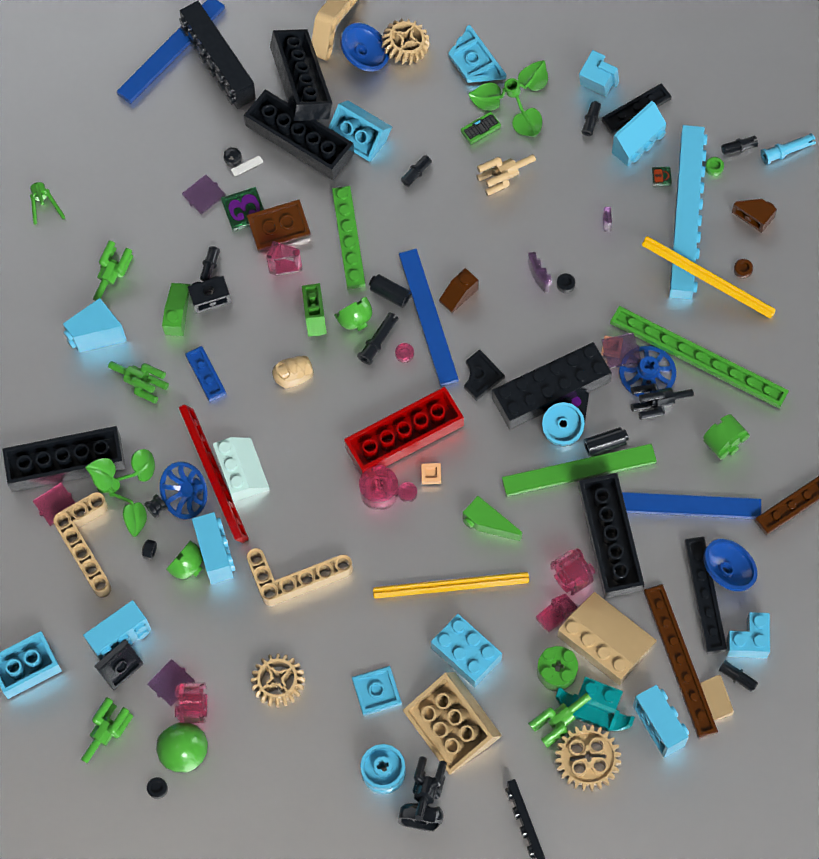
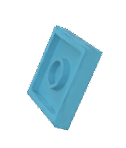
M390 666L352 677L363 716L402 705Z

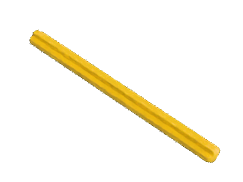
M646 236L643 240L642 246L766 317L771 318L774 315L775 308L649 236Z
M528 572L379 586L373 588V597L376 599L529 583Z

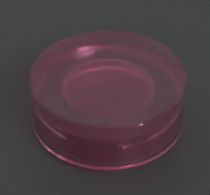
M408 343L399 344L395 349L396 359L402 363L410 362L414 357L413 347Z
M405 482L399 486L398 496L400 500L409 503L416 499L417 488L413 483Z

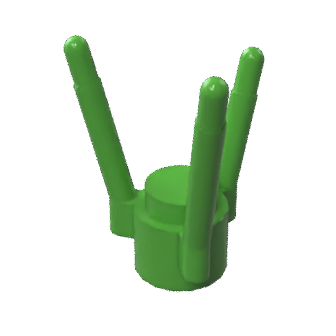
M36 182L30 187L32 192L30 198L34 225L37 224L36 201H40V204L44 205L46 196L61 218L65 219L63 212L52 197L50 190L45 188L44 183Z

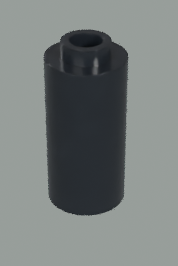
M380 274L373 276L369 282L370 291L401 308L406 306L411 297V291Z
M618 427L586 438L583 441L588 456L593 457L625 446L629 438L626 430Z

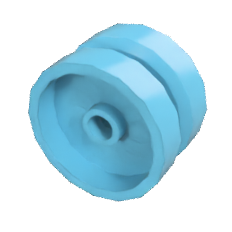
M565 402L556 403L548 408L542 421L543 434L547 440L554 445L562 447L572 445L578 441L583 434L585 425L583 414L579 408ZM560 421H566V427H561L559 424Z
M386 744L375 745L368 749L362 757L360 764L362 779L367 788L374 793L390 794L399 789L403 784L406 776L405 761L400 751L395 747Z

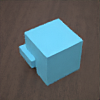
M592 50L579 73L580 85L606 97L611 87H617L619 83L618 68L604 62L605 55Z

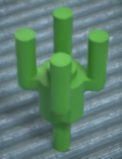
M108 241L99 260L101 270L97 278L101 282L93 297L94 301L102 298L108 284L114 285L117 277L122 278L125 275L133 259L131 249L126 248L118 262L112 259L117 249L114 247L116 243Z
M113 361L108 364V368L124 375V382L135 387V395L154 404L157 403L158 397L150 394L155 391V386L153 385L167 390L169 383L161 380L165 378L166 372L147 363H143L141 368L134 365L125 368Z
M585 693L569 707L564 703L555 710L549 707L528 724L535 732L547 722L550 724L553 730L541 739L548 748L568 732L567 726L576 719L573 713L590 701L591 697Z
M106 697L92 719L96 726L89 736L94 740L81 758L87 764L100 744L107 746L112 737L120 738L134 717L129 713L128 709L123 707L114 721L109 719L117 706L108 697Z

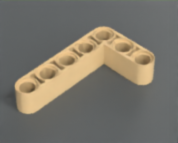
M327 0L318 11L312 35V44L317 58L325 61L329 60L333 50L336 26L358 0Z
M95 492L57 513L53 522L94 593L98 597H106L111 592V585L78 528L104 514L108 509L105 497L101 493ZM102 501L100 506H93L95 502ZM79 511H85L84 515L76 516ZM62 521H68L65 526H59ZM72 536H77L75 541L69 542ZM87 552L84 557H78L79 553ZM91 567L96 568L95 572L87 573ZM100 583L106 584L103 589H97V586Z
M254 548L247 553V561L261 598L269 606L346 578L353 571L351 558L347 555H339L274 580L263 551ZM254 557L261 558L257 563L252 562ZM342 563L349 565L346 569L339 568V565ZM323 570L330 571L328 576L320 575ZM261 574L268 575L267 579L260 580L258 579V577ZM305 577L312 578L309 583H303L302 580ZM285 585H293L291 590H284ZM269 591L275 592V595L271 598L265 596Z

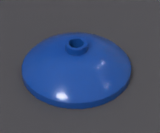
M354 23L344 29L340 37V45L350 63L364 71L373 72L382 69L388 62L389 54H385V49L382 48V35L376 29L363 23Z
M717 539L705 548L703 555L704 564L707 572L716 583L726 589L738 592L748 590L754 585L757 579V567L751 555L742 546L731 540Z

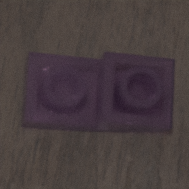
M536 252L528 253V264L531 274L537 285L546 293L549 290V285H552L551 275L547 274L546 268H541V260L536 257Z

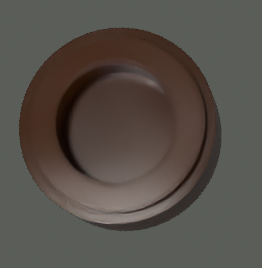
M740 259L735 263L734 273L737 277L748 278L752 274L753 264L749 260Z

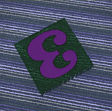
M256 187L221 198L232 231L249 227L247 215L264 210Z

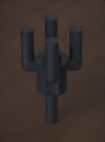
M655 383L631 387L633 395L650 392L639 395L641 403L631 404V410L634 412L654 408L653 410L639 412L640 420L662 416L665 414V407L673 406L677 399L693 397L694 392L692 389L673 392L670 387L658 389Z
M419 757L412 790L414 800L418 802L415 819L418 821L423 820L426 806L432 804L434 799H439L446 778L444 774L447 763L445 761L439 762L436 775L432 778L425 776L426 772L424 769L427 758Z

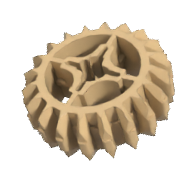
M401 18L399 22L395 20L393 24L389 23L383 32L382 48L385 49V54H389V59L395 58V63L399 60L402 65L407 62L410 66L412 61L417 63L428 52L430 45L429 35H426V29L422 30V24L416 25V21L411 23L407 19L404 22Z
M279 653L276 654V659H273L270 654L268 655L269 661L262 658L263 665H255L259 671H252L254 678H251V683L255 684L252 686V690L257 691L255 693L256 698L261 697V703H265L268 700V706L270 707L275 702L277 708L280 707V702H283L284 706L288 705L287 700L294 703L293 696L300 697V693L297 690H304V686L301 684L305 682V678L301 677L304 671L299 670L300 664H294V658L288 661V655L286 654L282 659H280ZM274 667H285L287 670L276 671ZM268 672L270 679L262 687L263 676ZM293 674L294 682L291 688L288 689L286 682L290 679L289 676ZM274 676L276 678L279 677V679L281 678L282 685L280 683L277 684V681L275 683ZM280 690L282 694H271L269 691Z

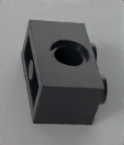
M215 276L207 281L195 282L188 286L196 313L232 303L224 276ZM208 291H212V292H213V293L210 294V295H206V294H205V293L208 292Z

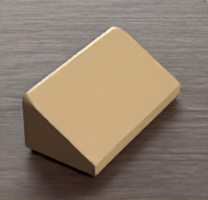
M721 675L701 682L700 685L714 721L732 716L734 710Z

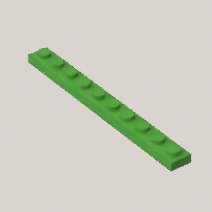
M621 306L618 307L610 321L611 325L779 409L789 390Z

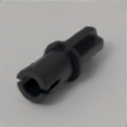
M597 101L591 103L588 114L585 115V123L581 131L585 136L593 135L595 124L599 121L598 115L601 103Z
M754 135L745 139L738 138L734 142L723 144L721 151L724 155L738 151L742 153L746 149L758 147V140L754 141L757 137Z
M427 155L423 156L415 165L410 166L411 169L401 178V182L409 187L415 179L422 176V172L432 163V160Z
M209 247L207 256L202 262L204 267L200 276L201 281H207L211 278L213 269L217 267L216 262L220 253L219 248Z
M727 660L723 662L718 670L734 680L733 683H739L750 692L754 691L758 685L757 681L743 673V669L739 670L727 662Z

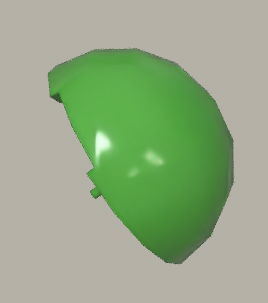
M187 721L176 723L164 730L158 737L156 745L159 761L165 768L174 772L185 773L196 769L203 762L208 748L205 733L197 725Z

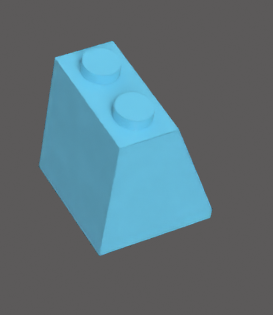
M100 298L63 323L65 329L63 333L67 338L68 344L72 349L76 347L79 352L127 341L121 323Z

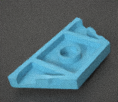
M468 25L462 37L458 38L456 45L448 53L452 63L467 83L506 79L507 75L473 28Z

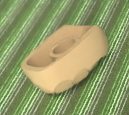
M296 356L277 363L273 367L272 375L275 382L285 389L292 388L309 380L313 376V367L307 356Z

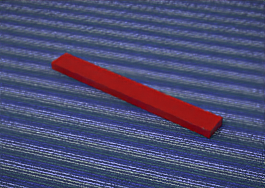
M184 404L179 407V410L233 537L236 541L245 543L249 540L194 409Z

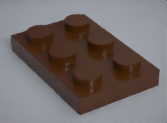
M300 199L247 215L258 251L311 235Z

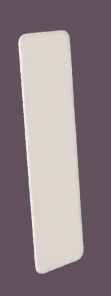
M257 156L232 168L231 171L234 176H238L262 164L263 160L260 156Z

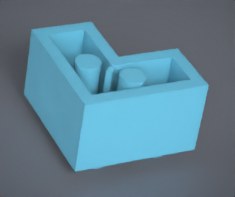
M749 612L747 631H729L727 657H768L770 653V613Z

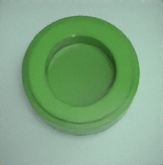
M718 157L709 158L705 165L706 172L711 176L720 175L724 169V162Z

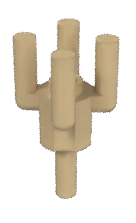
M532 154L517 162L511 158L502 162L500 157H496L477 166L480 174L476 175L480 182L493 175L495 176L485 181L488 187L485 189V193L487 196H490L507 188L510 185L508 179L519 175L518 169L536 161V158Z

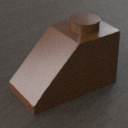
M763 199L736 201L732 209L734 215L761 233L775 218L777 208L772 203L766 202Z
M466 268L463 269L452 279L440 297L439 302L453 313L478 290L479 280Z

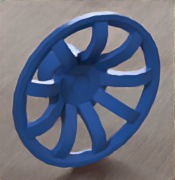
M641 346L625 355L620 364L619 374L623 386L630 393L631 385L640 378L643 379L641 385L647 384L648 380H650V383L656 384L655 378L667 385L665 388H672L676 379V367L672 358L665 351L653 346ZM649 350L660 354L657 358L649 356ZM644 351V358L639 360L634 354ZM663 357L668 360L669 366H659V362ZM630 358L638 366L629 368L625 367V364ZM672 370L671 380L666 379L660 374V372ZM624 372H637V374L631 380L626 381ZM639 393V394H634V395L637 396V397H639V395H641V394H646V393Z
M187 462L172 463L164 470L160 480V495L167 505L168 511L180 519H191L198 516L204 509L208 496L203 475L195 466ZM178 467V473L181 478L175 476L171 470ZM184 467L192 470L188 477L184 473ZM167 476L178 483V485L165 484ZM165 489L178 490V493L167 499ZM203 491V499L201 500L198 498V496H200ZM181 497L182 499L175 510L170 503ZM193 500L200 505L195 512L192 508ZM187 502L189 514H182V508Z

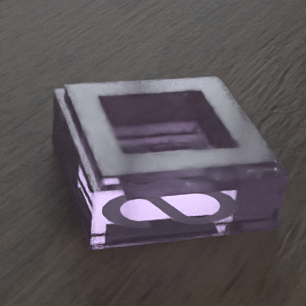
M604 207L603 230L604 232H611V207Z

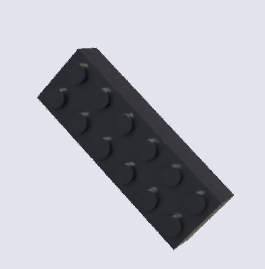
M196 1L179 10L182 33L185 37L188 36L190 38L192 48L198 50L200 53L199 57L203 64L206 63L208 65V71L211 76L217 78V84L221 91L225 90L227 93L226 97L231 105L234 104L239 109L255 100L253 80L200 2Z
M308 29L273 30L270 48L293 120H328L333 103Z
M266 89L244 114L246 127L332 180L335 179L354 155L353 142L317 120L294 121L289 104Z
M592 342L493 389L492 400L509 430L544 414L548 408L556 403L566 402L585 392L589 393L610 383L612 372L595 343Z
M117 426L2 449L7 484L12 492L89 477L90 474L85 467L101 458L112 460L116 471L126 469L121 437Z
M614 473L580 480L578 489L604 599L643 591V576L618 474Z

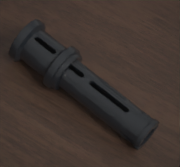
M389 312L372 339L367 340L362 352L357 354L358 359L363 363L371 365L373 357L377 352H380L382 342L399 319L397 316L393 318L395 316L394 313Z

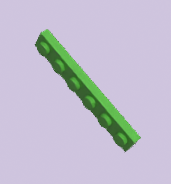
M350 186L332 188L347 290L366 287Z

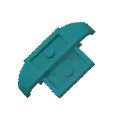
M588 677L584 678L578 695L575 693L574 695L569 694L562 688L558 689L556 699L560 705L564 703L567 707L585 693L591 697L590 701L573 713L576 720L594 725L597 728L601 727L604 731H621L630 728L633 724L634 716H626L616 710L623 693L619 689Z

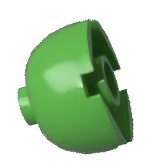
M363 297L361 301L350 304L334 314V316L345 329L353 330L357 328L360 331L368 326L367 322L372 317V307L367 297Z
M190 540L166 570L175 578L182 580L188 579L192 575L196 577L203 569L200 566L203 562V557L198 545Z

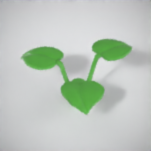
M542 60L525 67L519 73L518 80L510 78L505 82L502 94L497 84L489 82L469 92V97L478 108L484 111L497 109L500 106V99L504 97L505 93L511 98H516L521 113L517 114L513 119L514 130L523 136H537L542 129V116L535 108H529L524 111L519 95L521 92L520 87L523 89L528 87L532 91H538L546 86L548 82L546 63Z
M139 449L132 455L131 466L135 471L132 474L114 478L116 468L112 460L108 458L97 459L85 467L100 493H109L110 497H116L129 503L123 508V519L132 537H136L146 523L147 513L145 507L140 502L134 503L131 499L115 492L120 488V480L137 475L141 482H145L153 476L155 470L154 457L146 449Z

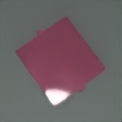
M59 483L35 499L33 503L40 511V516H43L51 527L54 525L55 515L75 504V501L72 498V494L68 493L62 483Z

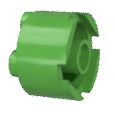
M731 414L721 418L722 422L717 425L715 423L703 437L705 444L720 459H723L728 454L730 456L735 454L739 450L738 445L746 441L750 436Z
M561 646L545 649L538 660L537 667L538 679L544 687L558 692L559 688L565 690L575 682L578 672V661L574 652ZM556 666L560 667L559 671H555Z

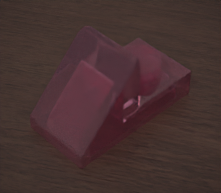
M565 593L552 599L551 604L539 613L535 619L550 633L578 607Z

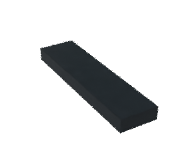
M661 83L605 115L601 121L612 134L625 126L651 101L659 107L670 101L672 96Z

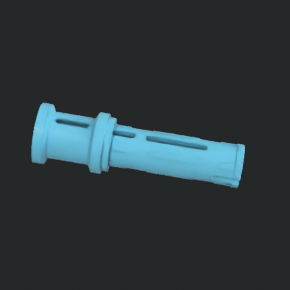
M810 133L783 145L778 143L770 149H762L760 152L761 158L766 165L777 159L782 160L787 154L815 145L816 141H812L815 140V137Z

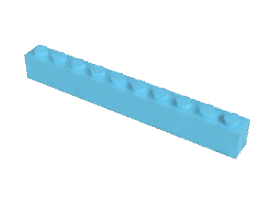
M683 125L680 142L673 251L696 263V259H699L700 248H697V243H700L701 232H698V226H701L702 215H699V210L703 208V199H700V193L703 194L704 183L701 182V177L705 176V166H702V161H706V150H703V145H707L708 134H704L705 127ZM673 263L671 266L669 298L692 300L693 293H697L698 282H694L695 276Z

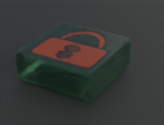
M652 167L653 187L671 186L670 167Z

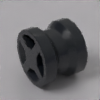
M157 494L153 496L151 501L144 503L154 518H158L162 511L168 510L167 505Z

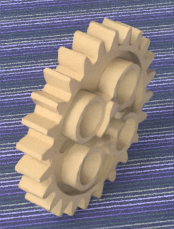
M583 725L582 731H580L576 726L574 734L571 731L567 732L569 738L562 736L561 740L564 744H557V747L561 749L555 752V755L560 757L555 759V763L561 764L557 771H564L561 778L568 777V785L574 782V789L582 785V791H585L586 786H589L591 792H593L596 785L601 790V783L603 782L608 786V778L611 780L615 779L612 772H619L616 766L621 765V761L616 758L621 757V753L615 752L619 745L612 744L615 740L614 737L607 738L608 731L601 734V727L594 731V725H591L590 730H587L586 726ZM599 743L602 746V750L595 751L591 745ZM578 745L582 748V751L574 753L571 747ZM586 754H589V757L591 758L590 762H587V759L585 758ZM606 755V758H602V757H598V756ZM596 763H602L605 766V769L603 771H597L594 768V765ZM576 765H581L584 767L585 771L583 773H577L575 772L574 767Z

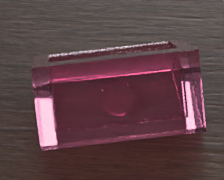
M275 241L272 242L266 257L270 274L277 276L302 271L299 249ZM287 258H294V262L287 260Z

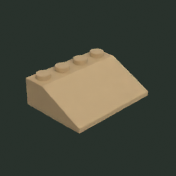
M596 592L590 595L558 629L557 634L558 638L619 686L657 642L656 639Z
M445 672L403 709V712L437 759L447 763L446 771L449 775L482 753L502 736L455 672Z

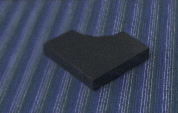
M478 350L466 360L470 376L464 385V389L476 401L505 378V375L481 350Z

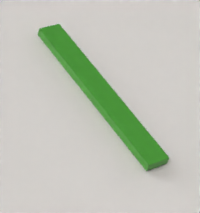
M647 444L502 477L506 497L656 464L657 460L652 444Z

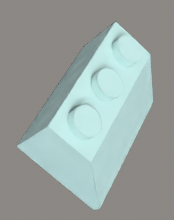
M230 437L213 443L233 502L270 490L251 438Z

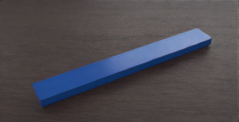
M206 0L202 4V7L212 21L225 9L224 4L218 0ZM179 28L117 90V94L131 104L190 45V38L188 36L185 37L181 28Z
M413 249L399 253L440 387L459 382L418 251Z
M622 492L627 513L755 519L761 515V499Z

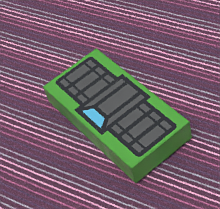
M490 111L461 128V133L469 144L472 145L501 128V124Z

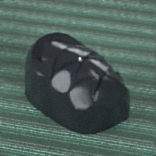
M418 803L404 804L400 808L398 823L405 827L434 832L443 822L444 814L440 806L430 807L427 805L423 820L421 821L415 819Z

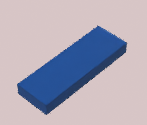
M200 346L185 353L208 401L212 402L226 395V391L203 347Z

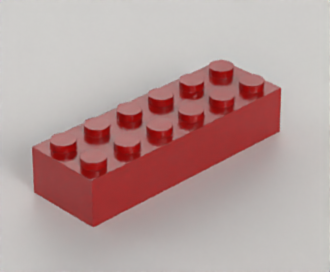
M443 387L345 438V449L364 479L463 427L464 417L446 387Z

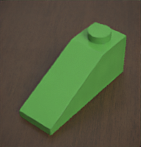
M171 283L162 323L165 335L184 336L189 300L188 286L190 284Z
M320 283L303 285L302 293L308 337L327 334Z
M479 496L463 511V522L469 528L473 527L480 532L516 541L522 539V531Z

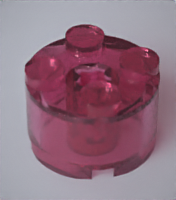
M384 465L371 467L362 474L359 480L361 499L367 507L385 510L396 502L399 493L398 479L391 469Z
M578 548L569 550L550 564L551 570L555 568L557 574L554 577L560 587L566 593L571 591L572 596L593 583V574H595L594 567L590 563L587 564L583 558V553Z
M205 682L180 683V685H176L175 696L178 697V705H175V718L180 723H206L204 717H207V694H203L204 689H207Z

